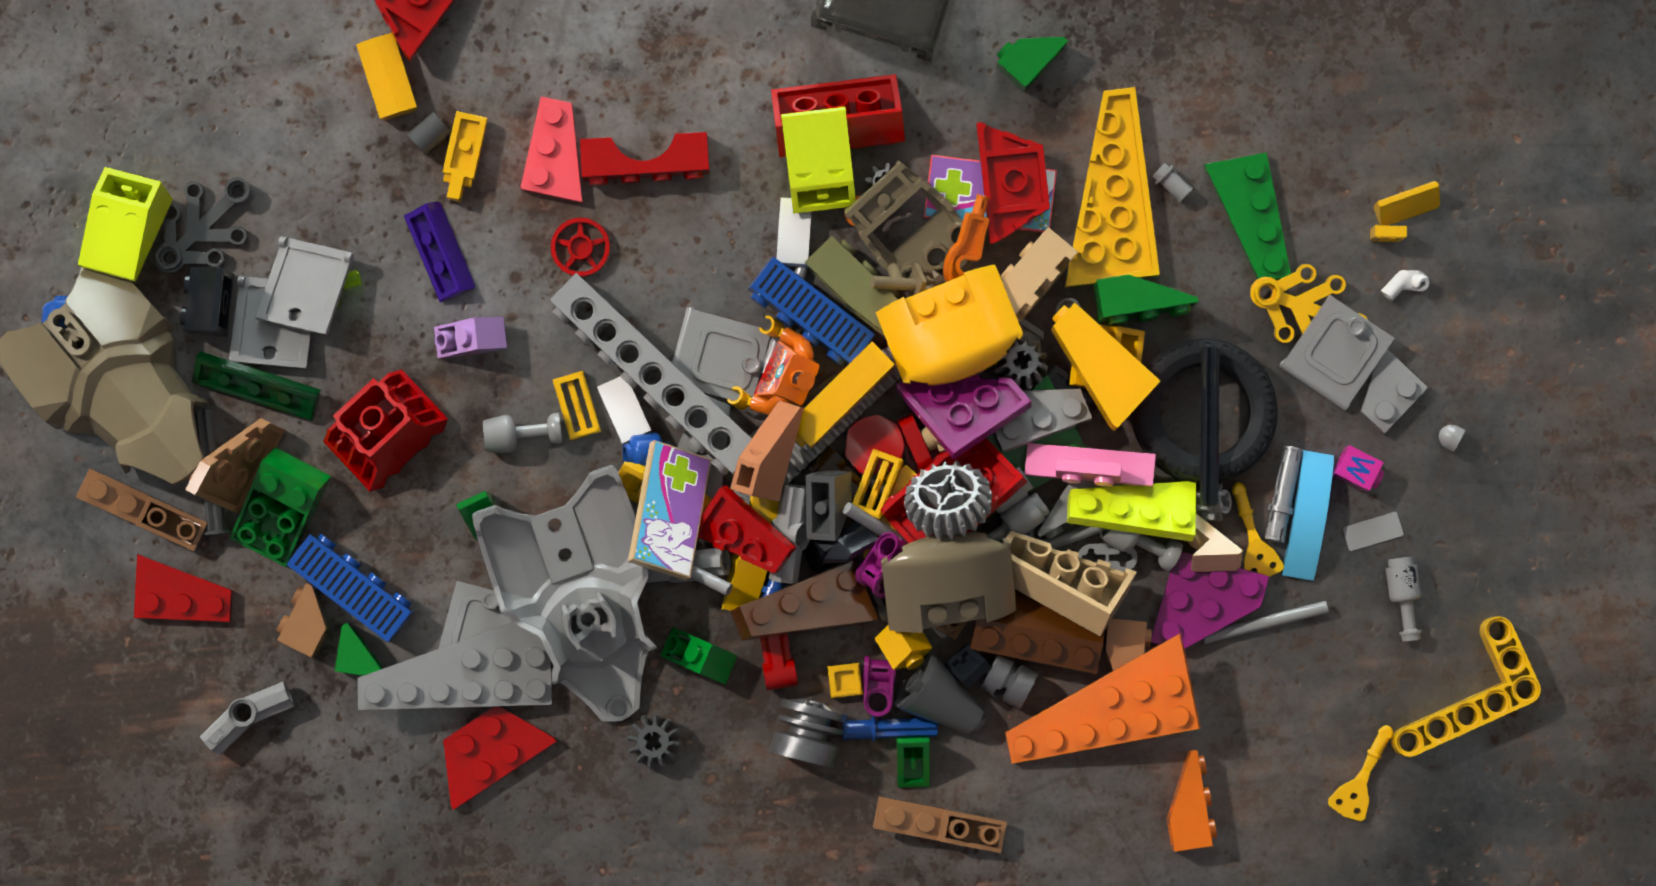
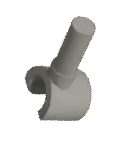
M865 586L875 602L881 620L888 623L887 609L882 598L875 596L869 586Z

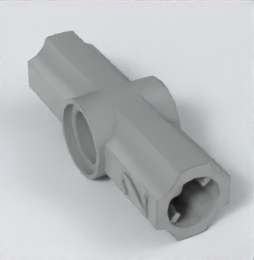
M784 484L779 500L778 515L771 525L795 545L796 549L779 572H770L769 579L779 583L796 584L799 578L802 550L808 546L810 539H806V486Z

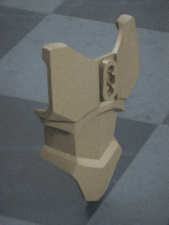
M81 267L80 274L65 301L66 303L62 307L53 310L43 323L19 330L7 331L0 338V365L30 406L47 424L55 429H65L69 433L99 436L115 450L118 462L125 474L130 472V467L159 477L172 485L190 478L191 473L197 468L199 462L204 459L196 431L193 408L194 406L204 407L208 401L192 394L175 370V342L172 336L174 325L150 303L132 281ZM65 318V324L68 326L66 329L61 326L58 327V321ZM84 341L83 347L77 349L78 343Z

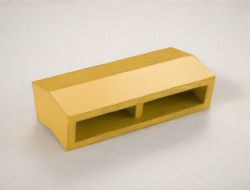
M392 33L356 44L379 118L386 121L416 111L417 105L397 42Z

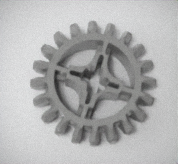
M958 460L953 465H948L946 461H944L943 466L939 467L932 464L929 471L921 469L919 477H912L911 485L906 487L904 505L907 517L913 523L916 530L923 531L926 537L934 533L938 540L944 535H948L952 540L953 536L959 533L965 537L966 530L976 531L977 523H985L986 515L991 514V500L993 498L989 482L986 477H983L980 469L973 470L970 463L963 467Z

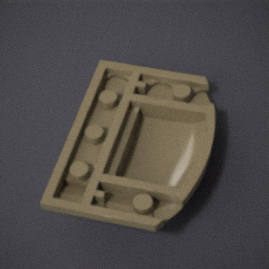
M966 532L965 537L960 533L955 534L952 540L948 535H944L940 540L933 535L902 546L903 552L899 553L889 562L887 556L883 558L881 566L889 630L923 633V628L985 618L988 623L1016 611L1009 540L1002 538V544L987 538L985 533Z

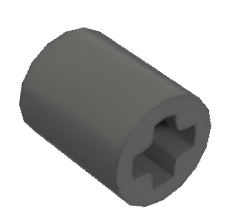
M432 112L407 135L426 156L451 135V132L438 116Z

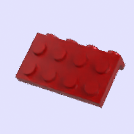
M987 438L956 459H953L947 451L941 452L924 469L929 471L932 464L936 467L943 466L944 461L948 465H953L957 460L962 467L970 463L973 470L980 469L983 477H986L992 492L991 514L1027 483L1023 475ZM920 473L914 475L913 477H919ZM912 478L909 484L901 491L889 497L881 508L883 516L907 543L926 537L923 531H917L913 523L910 522L904 505L906 487L911 485Z

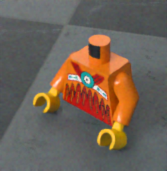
M765 316V318L771 320L772 325L769 330L759 327L760 332L773 338L780 337V340L777 341L753 394L754 396L751 397L742 388L734 386L731 390L740 396L735 401L729 399L727 401L738 410H745L750 407L752 411L769 415L778 401L802 406L809 390L814 385V379L820 364L813 359L814 353L810 341L789 327L784 329V324L778 319Z

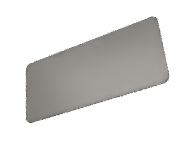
M1397 512L1343 527L1349 551L1404 535Z

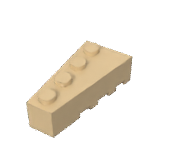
M1047 227L1035 243L1030 241L1019 254L1021 257L1020 261L1015 266L1010 264L1000 276L1019 324L1065 272L1078 252L1049 227Z
M1010 531L1006 539L1009 540L1011 548L1014 589L1101 636L1128 594L1137 572L1127 568L1123 572L1111 568V563L1100 559H1098L1097 563L1080 558L1078 552L1069 549L1067 551H1059L1051 548L1050 543Z

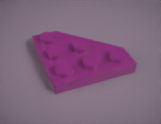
M973 375L960 381L928 386V383L911 380V384H905L902 381L896 385L897 393L953 459H956L1032 407L1031 400L1011 378L999 377L998 380L980 378V375Z
M1181 552L1176 565L1169 574L1151 637V643L1160 645L1181 633L1184 649L1256 611L1261 607L1269 576L1239 568L1237 571L1194 572L1191 570L1193 554Z

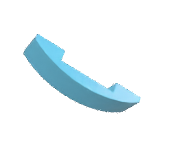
M1303 450L1297 479L1298 488L1289 542L1286 545L1284 569L1281 576L1314 581L1329 506L1334 455Z

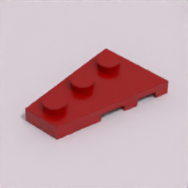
M727 485L720 487L701 515L697 540L703 539L712 543L713 547L735 553L742 560L771 573L779 572L796 549L795 545Z
M137 554L134 618L232 621L233 590Z

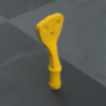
M1236 482L1233 484L1231 491L1238 507V516L1242 518L1246 527L1249 543L1243 559L1244 569L1251 571L1252 568H1256V573L1271 577L1282 571L1284 564L1276 551L1261 540L1255 529L1252 515L1253 509H1251L1248 500L1247 489L1243 483ZM1258 554L1263 555L1261 560L1257 559ZM1271 562L1276 563L1274 568L1270 567Z
M1388 725L1382 726L1378 730L1379 733L1371 748L1367 750L1368 754L1364 765L1355 779L1339 786L1328 799L1329 806L1344 817L1357 821H1363L1366 817L1369 805L1367 782L1370 772L1377 761L1382 758L1381 755L1387 743L1393 737V730ZM1352 793L1357 794V797L1354 799L1350 796ZM1341 799L1342 803L1336 804V800ZM1359 808L1360 812L1354 813V809Z

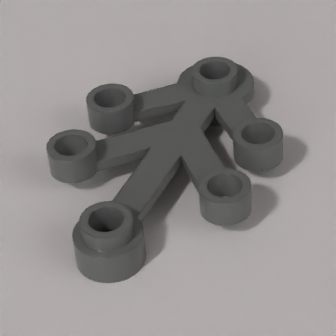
M238 177L230 179L224 188L225 196L201 219L200 200L205 195V189L196 181L187 183L184 188V194L187 197L186 233L177 241V222L182 217V211L180 207L171 203L169 209L175 208L177 215L173 219H168L167 215L164 218V243L158 246L154 253V262L158 269L171 274L180 271L185 264H208L211 267H222L225 264L226 256L217 248H212L208 252H191L187 250L195 242H231L235 246H243L247 243L249 238L248 232L240 226H235L231 229L210 228L235 204H243L250 199L252 190L249 183ZM193 186H198L200 189L196 197H191L189 194V190ZM238 186H242L245 190L244 195L241 197L234 196V190ZM236 231H242L244 235L243 239L239 242L233 240V234ZM174 252L176 260L171 264L167 263L165 260L166 255ZM213 253H219L221 256L217 264H212L210 261Z

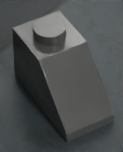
M820 470L806 475V539L837 541L847 518V515L843 513V508L847 503H852L851 471Z

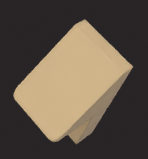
M1196 514V535L1192 542L1187 541L1193 548L1199 549L1193 555L1191 570L1194 572L1237 571L1241 567L1243 550Z

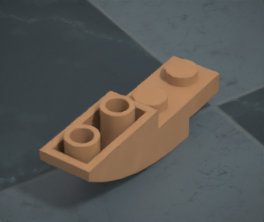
M89 468L76 495V498L192 551L195 550L208 523Z
M879 796L873 828L1001 853L1007 821Z

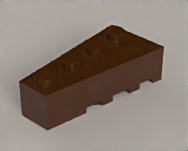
M855 561L731 610V615L742 641L868 625L877 621L878 617L865 586L859 584L856 580L857 566Z

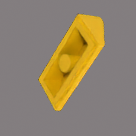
M1433 181L1379 200L1373 206L1379 224L1389 226L1440 207L1439 184Z

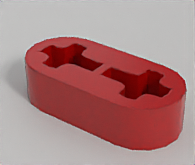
M912 413L897 419L920 471L921 469H926L933 460Z

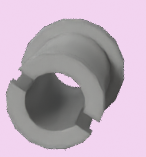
M1164 163L1152 175L1156 180L1155 184L1160 183L1178 202H1181L1193 187L1187 184L1172 169L1173 165L1168 166Z

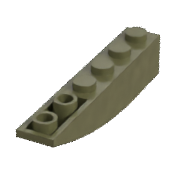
M831 236L805 261L806 266L850 311L885 337L876 312L898 300L899 292L897 290L871 288L870 279L878 274L877 271L866 260L860 263L853 256L856 251L844 239L838 242Z

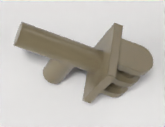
M914 262L909 278H904L899 265L892 263L887 267L889 277L872 276L870 279L871 288L905 290L909 296L937 286L932 272L921 269L920 264Z

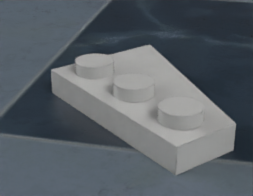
M1081 389L1023 391L1031 400L1032 407L995 431L994 435L1001 453H1005L1089 422L1092 416Z

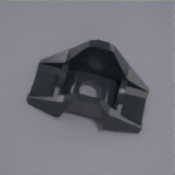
M847 516L837 541L810 539L808 546L802 552L807 559L808 565L815 572L821 573L826 570L830 563L851 562L854 556L873 547L879 537L870 529L860 523H856Z

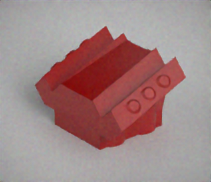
M400 369L388 373L379 382L373 378L333 415L336 422L328 428L323 442L371 492L384 488L388 476L400 473L401 468L405 466L404 464L418 451L420 452L423 448L428 447L433 435L444 432L448 418L412 379Z

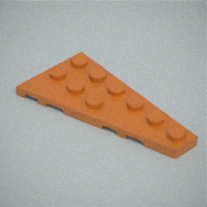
M1181 633L1005 732L1011 763L1200 729L1201 726Z

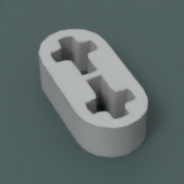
M1108 543L1084 545L1078 551L1079 557L1082 558V556L1087 555L1088 549H1093L1094 555H1104L1105 561L1111 563V568L1125 572L1126 568L1130 570L1134 568L1138 558L1136 550L1132 548L1125 552L1131 555V561H1127L1125 567H1120L1119 561H1109V555H1117L1120 551Z

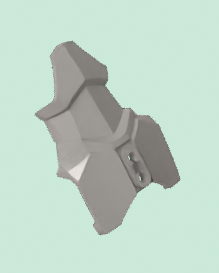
M609 465L589 472L583 484L565 506L536 516L514 512L497 505L474 512L472 514L474 528L501 614L509 616L515 625L540 637L554 666L552 669V685L561 683L568 687L593 710L601 721L616 722L631 716L640 708L641 682L647 654L649 651L657 649V646L644 634L637 602L648 580V568L628 562L636 517L615 466ZM553 518L560 520L558 531H554V529L548 526L549 521ZM563 548H568L571 552L570 556L566 559L559 557V551Z

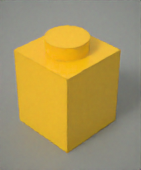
M888 625L874 638L893 670L902 668L911 670L920 666L925 660L923 657L932 649L924 633L889 630Z

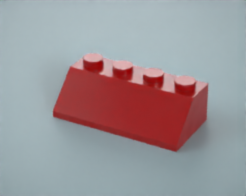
M896 74L771 89L779 157H786L781 114L845 107L850 149L905 142L903 113Z

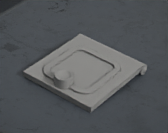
M281 236L278 240L279 250L255 318L327 336L355 255L353 252ZM294 309L301 310V311H295V312L291 313V311L294 310Z
M238 276V294L229 360L242 364L307 370L312 332L257 320L255 316L268 279ZM294 309V310L291 311V313H293V312H295V311H301V310Z
M1329 295L1287 358L1280 362L1279 368L1346 411L1395 337Z
M687 307L672 364L703 393L735 401L740 395L731 389L734 386H738L753 397L770 336L761 333L759 327L701 312L694 307Z
M460 581L456 582L439 648L513 622L509 616L501 614L494 590Z

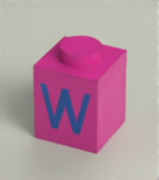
M1348 445L1344 448L1333 469V477L1363 492L1370 491L1371 487L1376 489L1381 482L1384 471L1380 469L1384 462Z

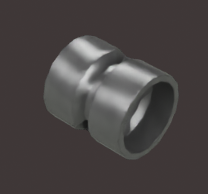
M997 654L991 664L992 668L985 675L979 689L994 697L1002 695L1005 703L1020 710L1038 673L1023 665L1017 668L1015 667L1014 660Z

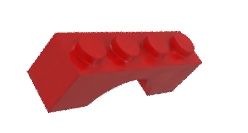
M707 132L676 133L671 145L662 155L646 161L634 160L625 156L616 147L612 137L580 139L582 178L584 181H589L591 186L608 185V180L621 179L622 184L640 183V178L653 177V182L672 181V176H684L685 180L704 179L703 174H710Z

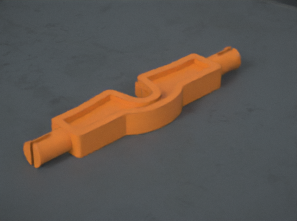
M976 194L972 213H965L958 240L949 249L945 257L943 266L945 282L964 275V271L960 269L962 260L966 259L976 262L981 259L985 234L989 224V218L984 217L989 197Z

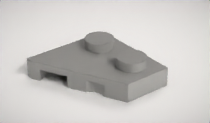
M1387 349L1370 376L1368 390L1360 413L1382 434H1385L1428 387Z

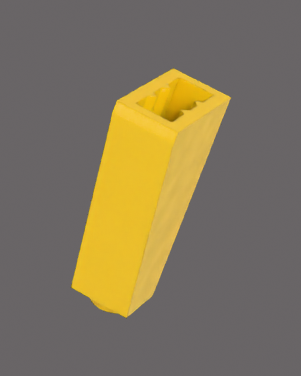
M1076 303L1070 308L1064 305L1053 316L1052 320L1055 324L1051 331L1109 427L1115 431L1157 386L1160 380Z
M873 341L804 408L795 440L801 448L807 445L812 449L894 371L895 364Z

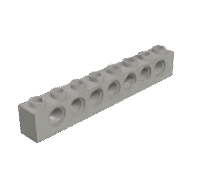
M575 273L550 299L556 307L552 312L565 325L571 321L579 329L575 334L586 345L589 346L592 342L601 349L597 355L610 367L617 364L624 371L620 377L633 389L639 385L646 392L643 399L656 411L662 407L669 414L666 420L678 432L684 428L692 436L689 442L701 454L707 450L714 456L715 459L711 463L723 475L726 476L728 472L734 475L738 458L752 438L585 280ZM583 306H592V316L587 320H580L578 318L579 310ZM607 327H614L616 329L615 337L611 341H602L600 337L601 332ZM628 349H637L639 355L636 361L632 363L623 361V355ZM652 370H659L662 374L660 381L654 385L647 384V374ZM673 392H683L684 401L681 405H669V396ZM697 413L707 415V423L701 428H694L691 425V420ZM725 434L730 436V444L726 449L718 450L714 447V441L719 435Z

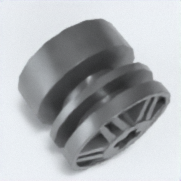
M782 698L781 706L793 709L794 713L793 717L778 714L777 719L789 724L790 729L789 731H774L769 752L834 768L839 747L827 742L826 739L827 735H843L844 730L830 727L831 719L846 723L847 714L841 713L831 705L803 698L789 700Z

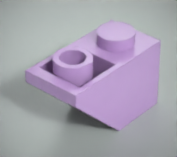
M473 317L434 327L438 358L488 353L507 348L504 317Z

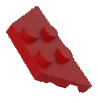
M375 0V5L406 59L411 62L456 0Z
M977 122L976 130L984 196L990 198L986 208V217L989 218L987 227L989 245H994L1050 209L1044 149L1040 143L1025 140L1010 132H1003L987 126L983 122Z
M501 706L492 707L445 738L443 744L452 809L455 810L556 743V738Z

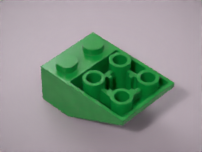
M1129 274L1097 279L1092 286L1098 322L1107 323V326L1110 327L1126 325V322L1129 321L1128 319L1138 317V322L1157 320L1161 313L1169 312L1170 317L1188 315L1199 302L1196 296Z
M275 447L261 461L229 539L287 567L286 564L292 558L322 500L331 475Z

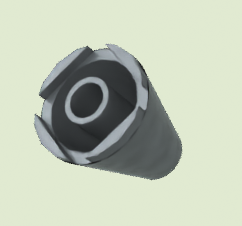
M927 653L923 657L925 659L924 662L913 669L915 673L911 678L905 677L896 694L894 704L902 711L966 735L972 731L978 732L986 720V716L983 715L984 707L936 656Z

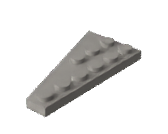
M512 622L357 678L358 710L552 705L551 660L539 636Z

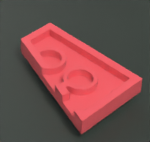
M541 96L520 187L521 190L583 203L572 103Z

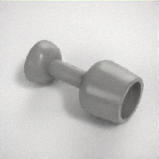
M559 412L551 414L545 424L516 426L514 419L509 415L483 420L486 452L511 453L517 447V439L549 436V440L552 443L562 444Z
M1104 528L1100 532L1101 539L1121 552H1127L1137 545L1159 556L1158 563L1166 571H1170L1176 565L1183 548V544L1177 540H1170L1164 545L1144 534Z

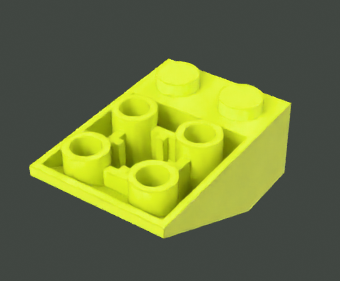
M845 107L781 114L793 214L850 207L856 201Z
M107 167L104 168L92 193L78 261L79 267L136 282L173 201V198L162 182Z

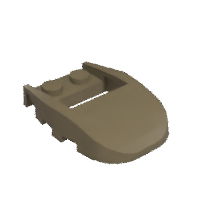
M898 160L891 170L850 207L844 209L845 216L848 220L851 219L859 232V236L885 270H887L888 265L896 263L899 265L903 277L909 278L914 262L920 264L921 269L932 272L938 286L945 283L943 274L945 257L949 249L957 242L963 221L946 198ZM920 190L938 210L891 252L873 231ZM962 260L960 269L967 272L974 261Z

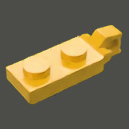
M456 111L442 171L444 174L443 182L449 183L448 200L461 203L464 186L471 188L473 180L475 181L488 123L487 117Z

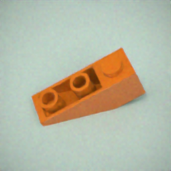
M1195 749L1188 750L1167 815L1171 850L1174 852L1213 846L1212 838H1217L1214 819H1208L1207 807L1212 806L1209 787L1203 788L1202 775L1207 774L1204 755L1198 756V750Z

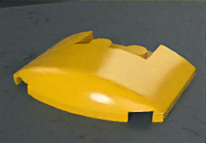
M995 264L964 272L963 276L908 298L902 297L876 312L905 384H911V380L928 383V386L966 379L997 363L1007 355L1006 351L1012 346L1016 338L1020 341L1023 337L1022 329Z

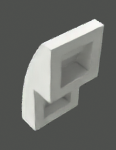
M781 198L776 259L785 266L807 267L805 261L809 257L812 212L793 214L791 198Z
M617 377L597 387L622 444L628 442L633 435L652 431L633 388L621 377Z

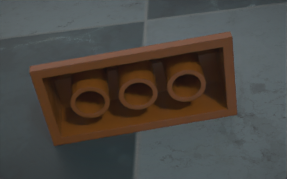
M1014 589L1016 611L988 623L986 618L975 620L970 643V649L1097 674L1105 630L1101 636H1098Z

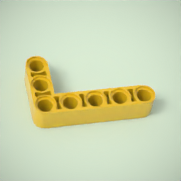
M1499 616L1487 618L1482 622L1479 630L1480 637L1501 683L1397 729L1390 740L1391 747L1395 753L1407 757L1416 756L1525 707L1538 699L1541 692L1540 683L1517 633L1508 619ZM1494 622L1500 623L1504 630L1503 636L1499 640L1493 639L1489 632L1490 626ZM1508 651L1513 652L1517 657V664L1512 669L1506 668L1503 664V657ZM1523 680L1530 685V694L1524 699L1519 697L1516 691L1518 683ZM1492 694H1497L1502 702L1501 707L1495 712L1491 711L1487 705V700ZM1463 707H1468L1473 715L1471 722L1467 725H1463L1458 719V713ZM1434 720H1439L1444 728L1442 735L1438 738L1432 737L1429 733V725ZM1405 733L1411 734L1415 741L1413 748L1409 751H1404L1400 746V738Z

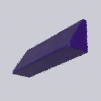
M438 201L426 203L404 215L439 302L447 301L474 289V281L441 203Z

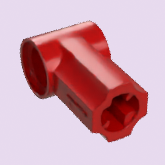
M788 635L761 638L764 658L762 667L767 691L799 686L794 657L791 658Z

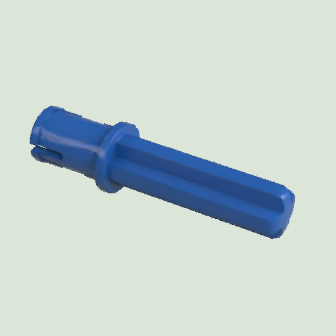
M871 716V720H846V723L842 722V730H844L843 740L871 739L872 742H875V739L936 737L938 734V724L924 718L875 720V717Z

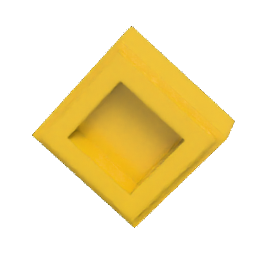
M1375 225L1370 229V240L1372 242H1401L1407 237V226Z
M859 663L827 666L831 698L863 694Z

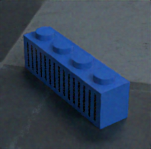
M772 257L747 289L753 293L750 298L764 309L770 306L778 313L775 317L789 328L793 325L803 332L802 336L812 343L813 347H817L818 344L828 351L826 356L840 367L843 364L848 366L864 350L875 335L775 257Z
M321 533L319 537L309 534L286 565L386 642L392 643L415 613L409 608L412 603L399 592L392 595L386 591L384 586L387 583L371 572L369 576L358 569L361 563L348 553L343 557L333 550L336 544Z

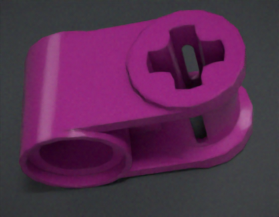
M887 532L882 534L876 540L875 545L864 561L858 566L855 574L857 582L863 586H869L875 596L885 598L884 585L880 583L883 580L881 560L887 556L889 562L899 553L903 552L902 546L908 543L894 533ZM868 570V571L871 572L873 575H872V576L868 575V574L866 573V571Z
M864 655V709L870 716L876 718L883 717L888 714L892 707L896 669L893 670L888 660L870 659V656ZM872 670H887V672H874ZM881 694L886 698L887 706L883 711L876 712L869 707L868 701L872 695Z

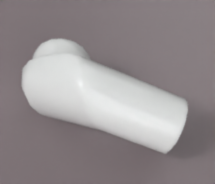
M1400 270L1381 290V293L1388 300L1393 301L1402 290L1425 291L1429 287L1430 281L1422 271Z

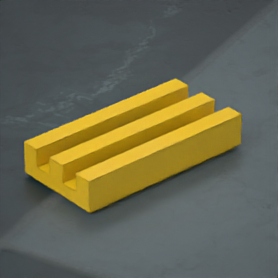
M584 371L553 379L570 440L573 441L591 434L600 433L601 428ZM579 379L593 426L591 428L586 426L573 380ZM563 383L568 385L581 431L575 432L561 386Z
M873 449L852 504L882 521L883 514L881 513V508L893 493L904 460ZM878 459H883L866 507L861 504ZM890 463H894L889 478L887 480L886 486L882 493L881 499L875 511L873 510V507L875 505L876 499L878 497L881 486L885 479L886 473L888 471Z

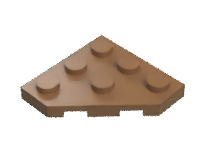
M260 418L202 459L197 468L191 473L185 490L240 514L261 461L278 446L285 430Z

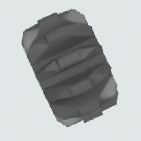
M654 714L653 725H650L647 716L644 715L641 717V721L645 728L642 729L635 723L631 725V728L639 734L638 736L627 735V741L637 742V746L630 747L628 752L632 754L640 750L641 754L635 761L638 764L647 756L649 757L647 767L653 768L654 758L657 757L660 766L664 767L666 766L664 753L671 759H675L677 756L668 749L669 746H681L680 741H670L671 736L679 734V729L676 728L667 732L666 729L671 724V719H666L663 725L659 726L660 715ZM656 732L661 736L659 742L662 745L658 750L656 746L651 750L647 747L649 741L646 739V736L649 733L653 736Z

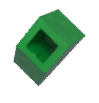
M672 627L660 654L661 657L725 685L738 657L737 654Z

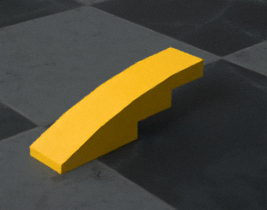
M750 496L749 506L771 524L778 515L779 501ZM732 553V567L727 577V582L731 583L733 587L729 595H724L721 608L727 611L759 599L767 570L742 560L735 553Z

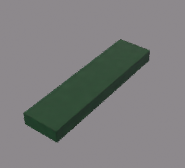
M202 351L196 356L192 383L311 421L314 419L321 389Z

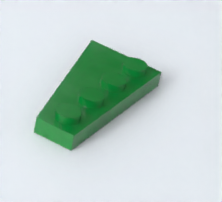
M1267 152L1204 164L1203 167L1210 177L1215 192L1229 217V222L1241 242V247L1256 279L1271 277L1279 280L1290 275L1291 271Z

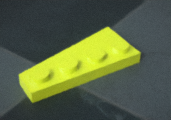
M1183 481L1153 483V487L1123 485L1070 489L1067 502V523L1192 542L1196 535V483Z

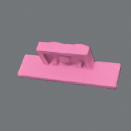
M1029 443L1027 444L1024 474L1025 476L1059 478L1063 482L1074 484L1081 483L1082 480L1093 481L1094 484L1099 486H1113L1116 483L1153 487L1156 454Z

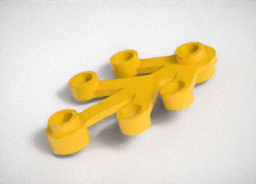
M1302 264L1297 268L1296 272L1277 281L1271 277L1257 279L1250 288V297L1256 306L1266 308L1275 327V339L1281 343H1288L1294 338V329L1286 324L1279 305L1291 309L1303 334L1311 322L1309 316L1314 317L1321 308L1320 305L1313 302L1330 294L1342 293L1346 288L1345 279L1340 275H1331L1326 279L1325 283L1298 296L1284 293V291L1301 282L1311 283L1316 278V269L1310 264ZM1307 267L1311 271V277L1304 280L1301 277V271ZM1335 278L1341 283L1340 288L1336 291L1330 286L1331 281ZM1265 286L1271 291V295L1267 299L1262 298L1260 295L1261 289ZM1358 313V314H1360L1361 316H1363L1364 318L1367 319V317H1366L1365 315H1363V314H1361V313ZM1286 327L1289 330V336L1283 340L1279 336V331L1281 328Z

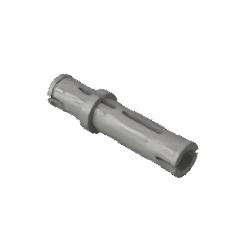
M1283 446L1272 504L1268 505L1270 514L1264 537L1265 540L1285 543L1289 517L1293 515L1294 511L1291 508L1303 453V449L1298 447Z

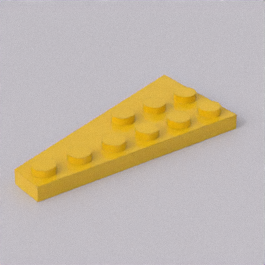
M1135 87L1103 91L1073 242V248L1078 252L1069 264L1065 288L1091 285L1097 279L1128 274L1138 278L1160 275Z

